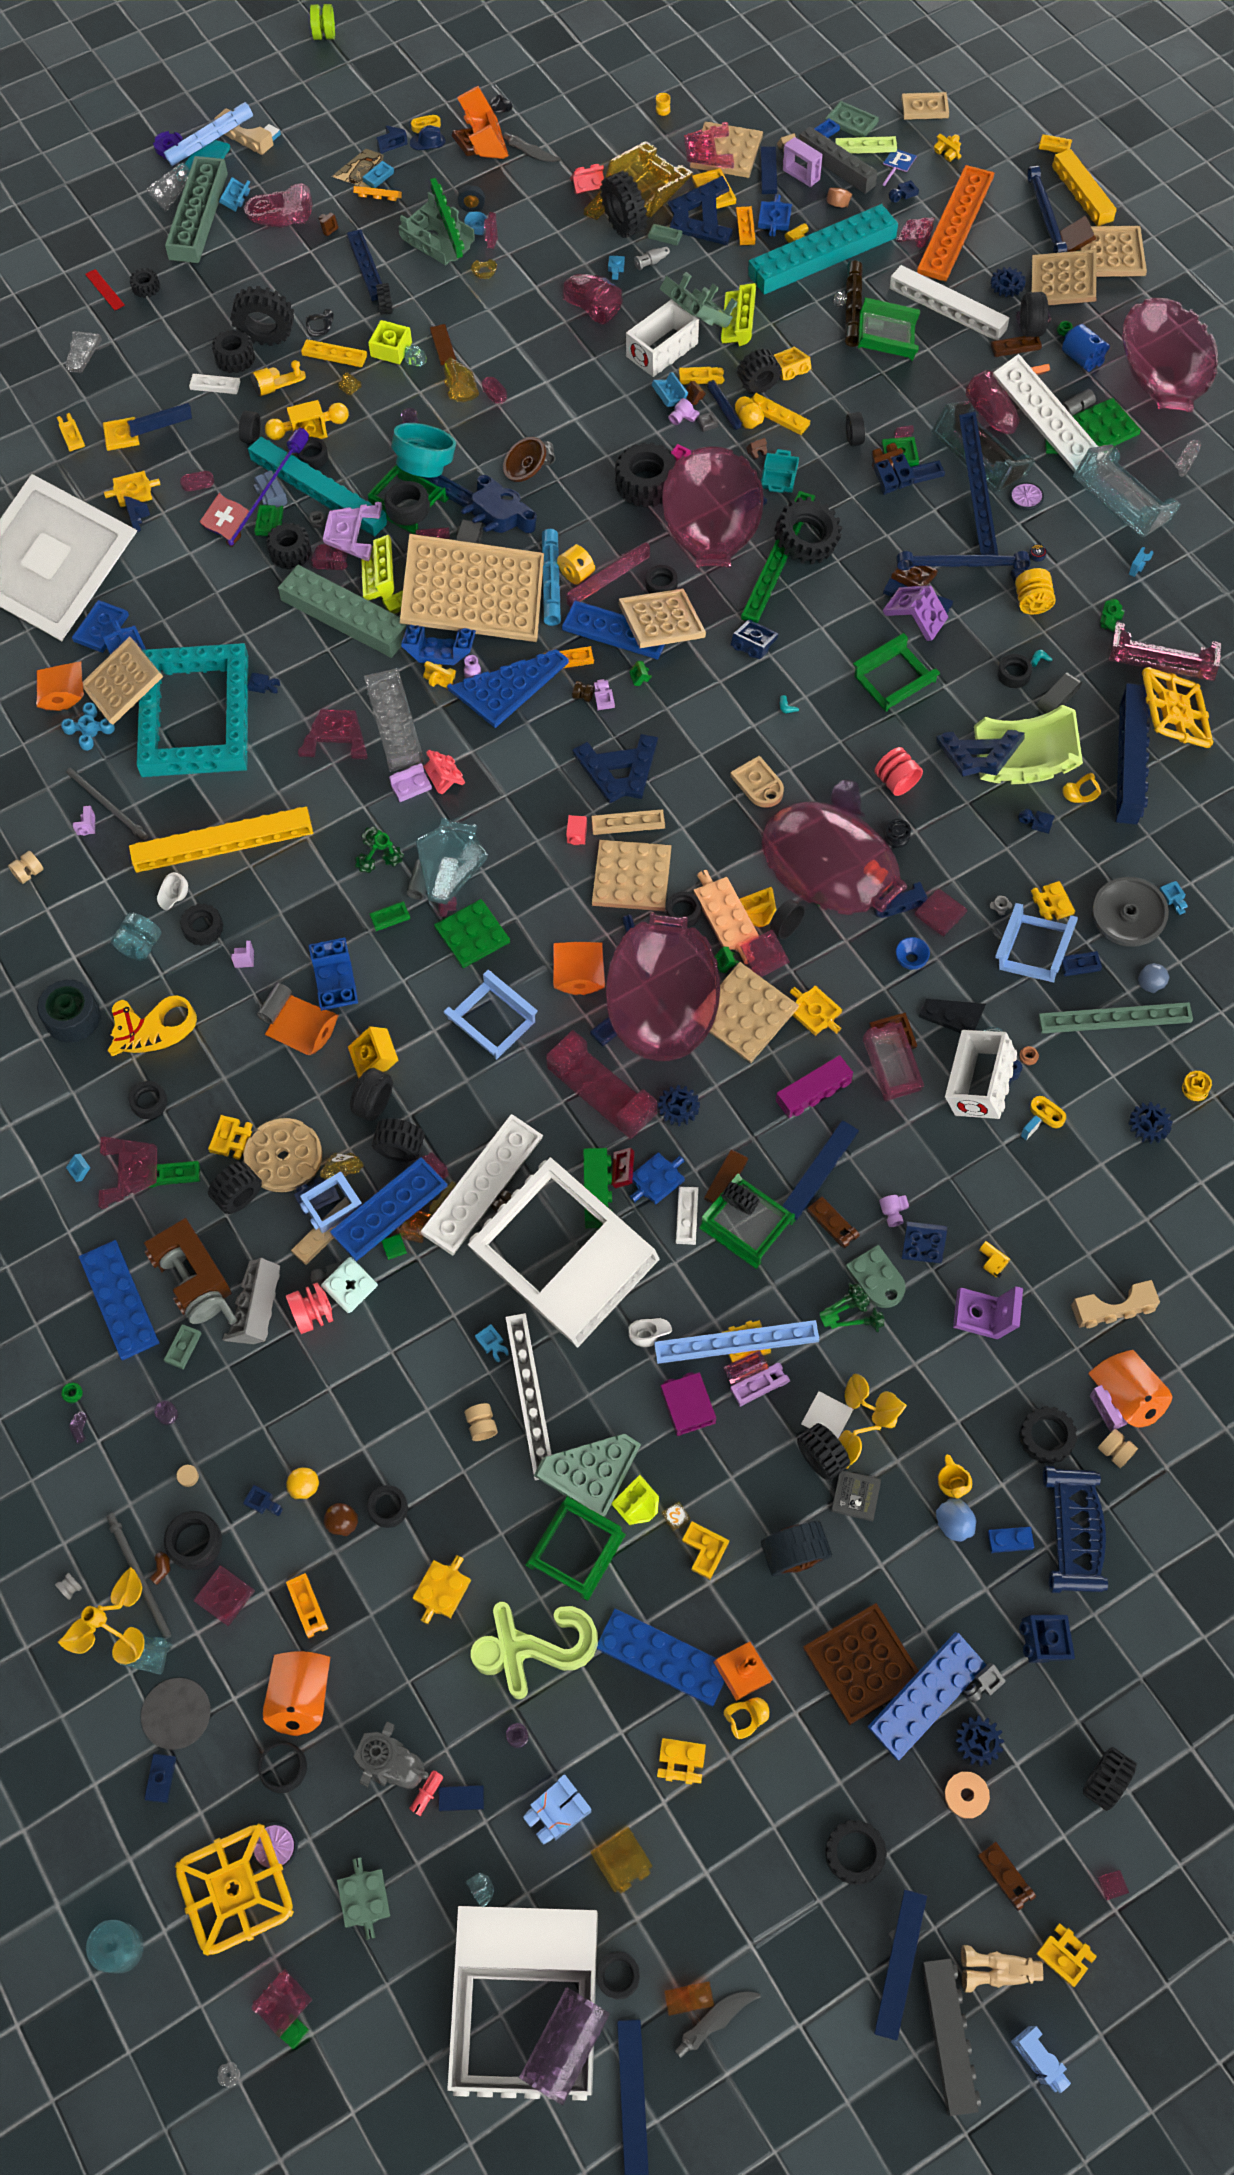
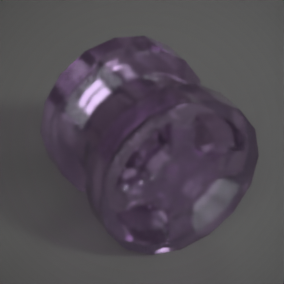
M407 408L402 411V424L418 423L415 409Z
M162 1401L156 1405L154 1413L160 1423L171 1425L177 1420L178 1411L171 1402Z
M515 1723L506 1731V1738L511 1747L522 1748L527 1744L529 1735L524 1725Z

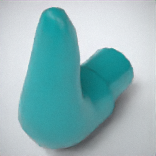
M1037 650L1032 656L1031 664L1033 667H1036L1041 658L1047 661H1052L1053 659L1045 651Z
M785 695L780 696L779 705L783 713L799 711V708L788 705Z

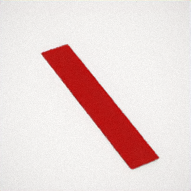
M96 269L85 274L114 310L125 306Z

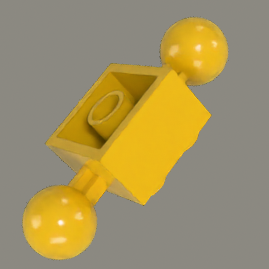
M318 400L287 407L289 421L283 423L279 419H270L265 425V433L272 440H280L284 437L286 431L291 430L293 434L298 428H303L308 432L309 437L327 438L325 422L331 420L335 424H343L348 419L349 411L344 404L334 403L327 412H322Z

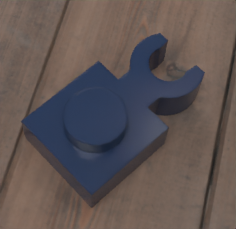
M252 673L247 688L248 691L265 693L266 689L271 693H278L277 687L273 686H280V680L276 678L270 680L269 675Z

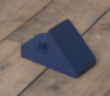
M385 126V135L376 137L378 151L381 154L408 144L406 131L391 126Z
M126 496L124 499L132 526L137 532H140L139 524H142L141 518L150 516L148 506L143 502Z

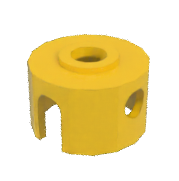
M577 544L557 558L560 571L567 580L575 585L580 584L595 571V565L591 556L584 548ZM577 559L583 560V566L578 563Z

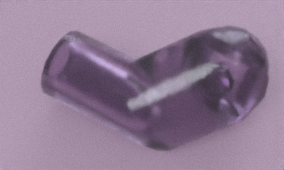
M82 1411L74 1415L69 1425V1429L77 1444L86 1440L82 1429L86 1423L87 1415Z

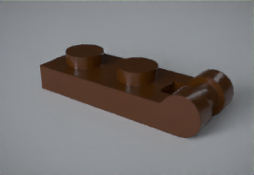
M820 1197L807 1208V1212L841 1247L846 1248L852 1239L855 1240L860 1236L859 1232L823 1197ZM845 1231L847 1234L843 1236L840 1233Z
M997 1842L977 1856L1017 1911L1024 1907L1023 1904L1036 1898L1034 1891L1027 1885ZM1019 1886L1022 1893L1016 1896L1013 1890Z

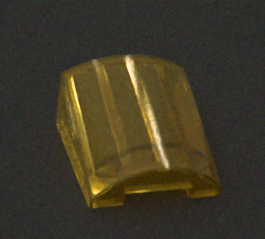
M645 141L611 159L606 178L620 171L628 172V175L633 177V182L638 184V190H641V197L645 201L644 207L647 209L646 216L652 217L693 175V172L683 165L674 167L656 155L658 149Z

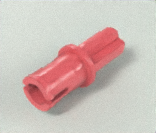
M433 1770L423 1787L418 1789L420 1792L409 1807L414 1812L420 1804L416 1811L417 1815L421 1816L430 1799H434L433 1794L443 1780V1776Z

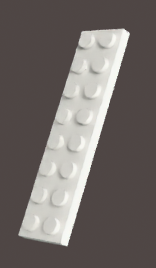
M1019 354L993 372L992 376L1075 473L1101 454V449Z
M511 1114L421 1230V1234L453 1256L541 1141L543 1135Z

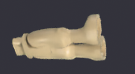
M962 1945L961 1962L963 1967L992 1968L988 1972L963 1970L962 1988L964 1992H973L978 1985L989 1984L1000 1988L1006 1985L1033 1984L1034 1981H1043L1042 1961H1033L1032 1958L1001 1954L998 1951L986 1955L977 1953L972 1946Z

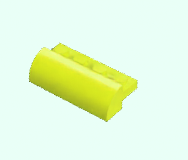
M755 283L740 285L739 290L725 293L724 310L731 298L737 301V306L734 307L730 314L733 318L729 326L726 328L722 327V344L738 342L739 346H743L751 340L756 295Z
M386 535L373 540L370 561L361 559L363 598L368 601L380 596L387 600L394 592L392 541L390 536Z

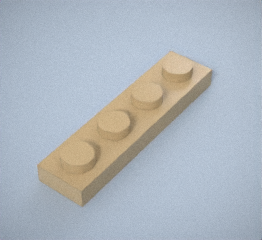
M663 809L591 816L593 835L665 828Z
M345 1197L322 1221L350 1205L347 1198ZM336 1226L324 1233H321L319 1228L317 1230L313 1228L291 1250L292 1253L307 1265L334 1238L330 1231Z

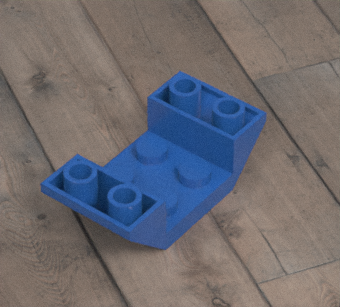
M408 624L401 647L419 663L429 661L433 664L454 666L471 652L476 630L468 628L458 629L455 640L437 639L435 637L425 638V627Z
M346 938L310 944L309 950L315 972L321 1011L357 1004L358 996Z

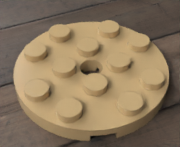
M280 1118L261 1125L253 1136L249 1137L244 1149V1163L262 1180L261 1187L273 1192H289L307 1184L316 1175L322 1162V1146L317 1134L312 1128L296 1119ZM286 1151L289 1154L284 1160L278 1158L279 1153Z

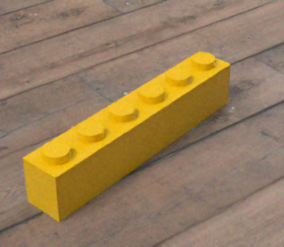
M1070 149L1055 154L1052 163L1053 170L1056 171L1096 226L1114 221L1117 208L1074 152Z

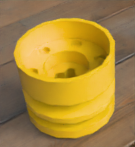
M1034 568L1024 571L1016 578L1015 586L1019 607L1022 612L1030 615L1040 614L1054 606L1056 599L1050 572L1045 569Z

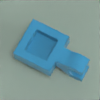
M609 256L608 272H612V280H618L619 272H624V256Z
M1142 547L1131 565L1129 575L1135 577L1138 571L1142 572L1146 564L1144 561H1149L1152 558L1153 551L1145 554V547Z
M1177 881L1160 887L1159 890L1164 895L1167 904L1173 903L1178 915L1185 913L1184 908L1188 906L1183 899L1186 894Z

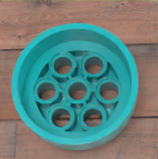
M404 423L395 427L391 447L397 455L396 464L400 469L412 475L431 478L440 476L443 473L444 466L453 461L456 441L450 434L436 427L419 423Z

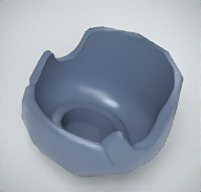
M1152 963L1145 966L1139 973L1138 982L1145 991L1156 993L1158 990L1164 989L1170 977L1168 971L1162 965Z

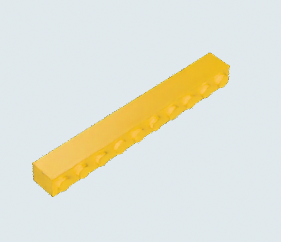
M298 807L275 814L261 815L252 819H243L242 821L225 823L224 825L207 827L197 831L193 830L179 835L174 834L165 838L138 842L129 845L133 867L136 873L314 833L308 808Z

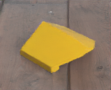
M772 887L739 899L752 924L756 927L768 925L776 912Z

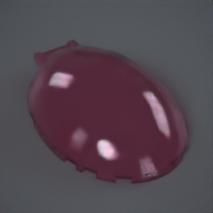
M1165 298L1145 299L1143 303H1137L1130 309L1123 324L1122 339L1126 361L1131 374L1140 387L1149 396L1157 400L1159 409L1171 408L1192 412L1194 408L1193 401L1208 391L1218 372V350L1212 334L1208 333L1207 324H1202L1198 320L1200 316L1191 309L1189 312L1183 309L1181 303Z
M703 447L692 450V454L687 457L683 455L675 462V467L669 470L667 480L664 482L663 510L665 520L678 543L687 552L696 557V568H701V566H726V568H731V557L742 550L753 537L760 524L764 501L762 483L757 477V471L751 468L750 462L742 455L738 457L733 454V450L722 447Z
M816 801L798 802L784 807L775 813L765 826L762 847L769 868L773 869L779 881L789 890L809 903L814 902L821 905L822 909L827 910L829 908L837 910L840 914L852 915V913L867 912L873 906L880 912H883L888 903L901 891L907 889V884L900 879V870L896 857L886 841L865 821L839 806ZM892 885L895 886L882 900L879 899Z
M650 912L649 924L641 922L634 928H630L623 936L619 946L616 947L607 977V1009L616 1034L631 1051L653 1061H672L690 1054L709 1034L719 1007L720 975H718V963L716 958H714L710 943L706 936L703 937L696 928H687V916L677 918L655 915V913ZM654 922H655V923L681 925V927L665 926V925H656V924H654Z

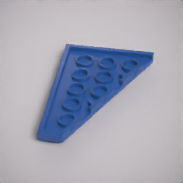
M555 649L546 654H539L537 658L528 661L524 659L509 666H502L500 670L491 673L487 671L472 678L463 679V682L454 685L450 683L447 688L496 728L569 663V659Z

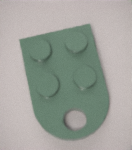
M879 1245L846 1264L845 1268L855 1282L867 1293L872 1304L881 1308H890L902 1300L905 1293V1281ZM889 1291L894 1292L896 1299L889 1300L885 1294Z

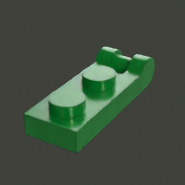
M199 1161L148 1165L145 1167V1174H147L145 1186L153 1188L158 1185L200 1182Z

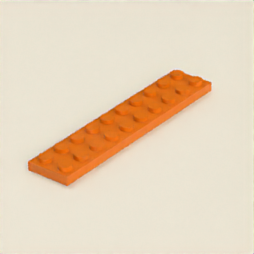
M965 165L917 268V273L947 282L993 181L995 172Z

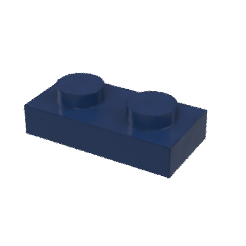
M1097 951L1064 956L1061 963L1064 977L1097 972L1102 969Z

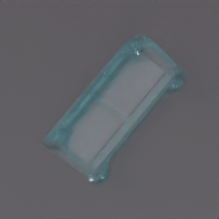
M1109 444L1089 448L1073 477L1140 537H1146L1173 519L1181 504L1174 498H1168L1163 503L1119 465L1120 452L1115 446Z

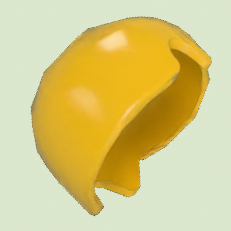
M305 1467L293 1470L286 1482L287 1492L294 1499H308L316 1493L319 1486L316 1472Z

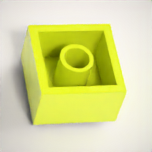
M381 320L368 342L371 357L400 365L412 344L410 328Z

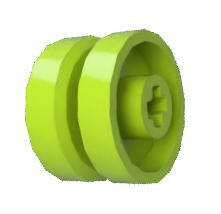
M318 4L310 6V24L314 40H322L323 30L327 40L335 39V21L332 4H324L322 12Z

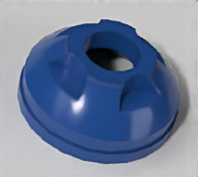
M916 937L903 939L896 948L897 961L907 969L915 970L923 967L930 957V949L927 943ZM910 954L915 955L917 960L909 962L906 956Z

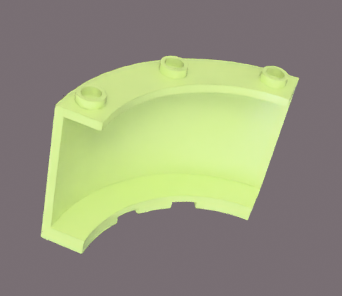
M1064 705L1049 713L1031 719L1002 721L984 717L974 725L975 740L1001 739L1007 730H1017L1018 732L1025 733V739L997 776L979 772L981 780L993 783H1001V781H1010L1011 784L1034 783L1052 779L1054 774L1060 772L1065 774L1083 764L1076 712L1074 709ZM977 754V757H987L989 754Z

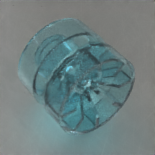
M128 913L121 923V928L116 931L111 939V943L125 956L137 961H145L152 951L151 946L157 943L162 932L155 923L146 917L136 913Z
M119 1920L104 1921L97 1925L88 1937L86 1944L87 1957L92 1966L100 1971L112 1974L128 1972L137 1965L142 1956L143 1938L139 1930L129 1923Z

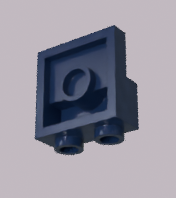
M748 620L733 633L731 646L735 650L748 653L752 658L761 659L768 653L769 647L777 640L779 633Z
M1030 1615L1022 1618L1019 1630L1025 1637L1026 1644L1023 1646V1653L1025 1657H1028L1029 1663H1048L1050 1661H1071L1075 1659L1068 1615Z

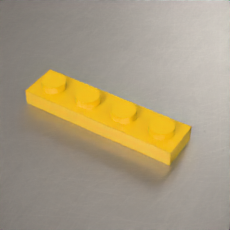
M306 339L301 350L302 356L357 367H363L367 358V351Z
M755 393L751 398L760 406L764 417L799 435H802L810 426V420L758 393Z

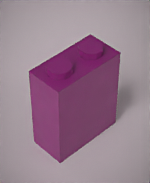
M694 1372L687 1373L681 1379H669L661 1385V1393L677 1436L716 1424V1416L700 1372L696 1374Z

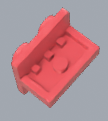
M594 164L588 169L580 167L575 169L576 171L570 177L574 184L575 194L599 190L602 185L601 181L604 179V166Z
M431 750L426 752L430 760L423 767L438 793L444 794L453 783L460 785L465 783L461 771L457 769L454 764L455 761L451 756Z

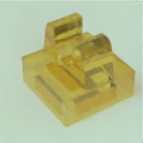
M348 372L342 376V380L338 383L339 388L350 396L362 387L361 382Z

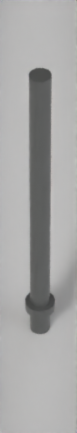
M72 768L67 769L66 773L128 826L135 836L138 835L141 839L147 840L148 834L143 831L140 825H136Z
M111 1513L106 1516L110 1524L109 1530L111 1533H114L129 1567L135 1570L142 1583L143 1597L163 1639H168L172 1635L124 1536L123 1526L121 1523H118L115 1514Z

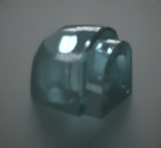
M413 344L406 347L405 362L414 366H422L426 363L427 358L422 348Z
M478 1873L465 1881L480 1907H485L492 1900L494 1886L488 1875Z

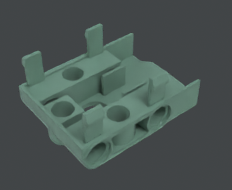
M428 192L427 203L408 219L403 215L400 216L402 224L399 225V235L410 245L446 266L450 261H456L459 258L455 255L438 207L435 205L436 197ZM451 207V217H454L456 224L455 229L458 228L459 239L463 240L464 250H462L464 254L470 249V244L475 241L474 229L458 219L459 211ZM428 231H436L438 233V236L434 233L431 234Z
M685 272L679 285L668 276L665 277L660 290L680 305L682 309L713 326L715 324L723 328L729 326L733 318L730 314L734 307L737 306V301L731 298L726 309L723 310L712 301L719 287L712 284L710 289L704 287L702 292L695 288L693 293H690L685 289L691 278L689 273Z

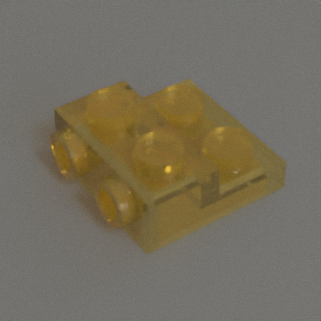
M629 1827L590 1852L614 1893L617 1891L620 1894L624 1893L632 1887V1881L637 1878L639 1881L643 1880L651 1874L650 1869L653 1868Z

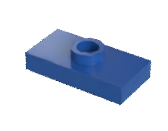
M829 118L814 129L829 138L840 130V126Z

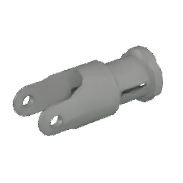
M668 247L657 248L647 251L646 254L640 257L635 256V266L640 271L645 266L657 264L669 254L670 250Z

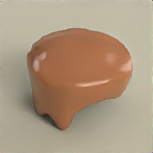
M831 187L828 190L827 203L835 207L845 208L846 206L847 208L852 193L842 188Z

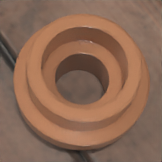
M1028 1046L1020 1051L1019 1058L1022 1063L1033 1065L1037 1062L1039 1054L1034 1047Z

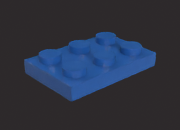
M98 600L72 636L73 642L103 653L106 649L103 637L114 632L111 622L117 620L121 627L129 616L128 611Z

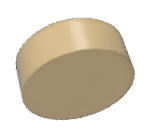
M184 1465L177 1472V1480L184 1487H191L198 1481L199 1473L192 1465Z

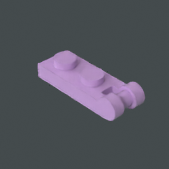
M776 1363L731 1386L730 1390L739 1406L741 1407L789 1383L790 1379L787 1375H784L782 1365ZM775 1374L778 1379L773 1381L770 1375Z

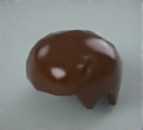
M335 1503L330 1506L323 1517L325 1528L334 1535L347 1536L355 1530L358 1524L357 1513L352 1507L344 1503Z

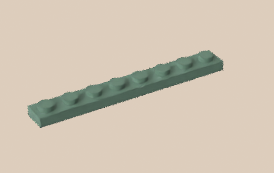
M1190 1002L1039 1013L1038 1020L1041 1034L1192 1023L1193 1016Z

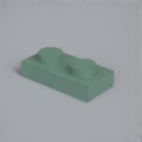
M182 1324L164 1358L165 1363L184 1370L202 1333L199 1330Z

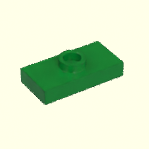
M404 901L369 913L376 931L411 919Z

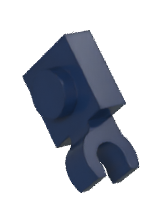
M253 1485L243 1502L245 1506L260 1514H263L265 1509H267L274 1515L280 1516L283 1511L279 1504L271 1501L273 1497L271 1493Z

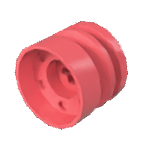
M902 747L895 748L883 756L874 771L895 796L902 795L913 788L923 774L922 768L915 760H911V756Z
M318 1283L313 1284L316 1291L314 1294H311L309 1287H306L307 1297L305 1298L302 1297L299 1291L286 1295L301 1334L314 1329L312 1322L314 1319L323 1326L321 1318L323 1315H326L328 1323L333 1321L331 1305L325 1291Z

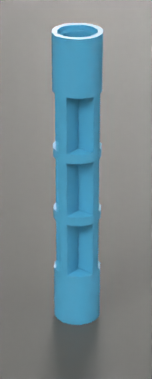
M546 529L542 532V553H544V623L555 626L561 622L559 566L557 564L559 556L558 532L554 529Z

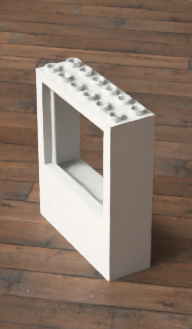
M550 1157L539 1165V1170L534 1175H530L525 1180V1185L521 1189L514 1191L508 1203L502 1204L497 1210V1214L485 1222L484 1228L470 1238L468 1245L483 1262L578 1348L660 1259L652 1246ZM552 1178L602 1222L603 1225L543 1290L539 1292L494 1251L489 1244Z
M458 1906L447 2090L453 2091V2096H469V2091L477 2092V2097H493V2092H501V2098H516V2093H525L524 2098L540 2099V2094H548V2099L563 2100L565 2094L572 2095V2100H587V2095H592L597 1910ZM473 1979L579 1982L576 2079L468 2075Z

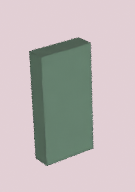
M653 224L648 233L649 239L676 246L682 237L681 230Z

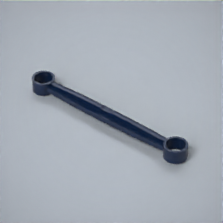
M1039 165L1029 166L1027 171L1028 182L1033 185L1043 220L1054 245L1053 252H1067L1066 242H1062L1051 204L1040 179Z
M903 551L896 556L897 567L900 570H909L913 566H1014L1017 569L1029 567L1031 564L1029 553L1026 551H1019L1013 556H913L911 552Z

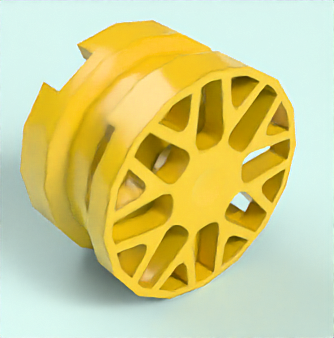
M1192 1071L1186 1075L1182 1091L1190 1100H1204L1211 1089L1212 1080L1202 1071Z

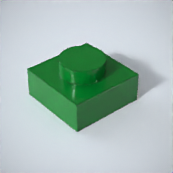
M290 2014L276 2034L292 2049H295L310 2029L295 2015Z

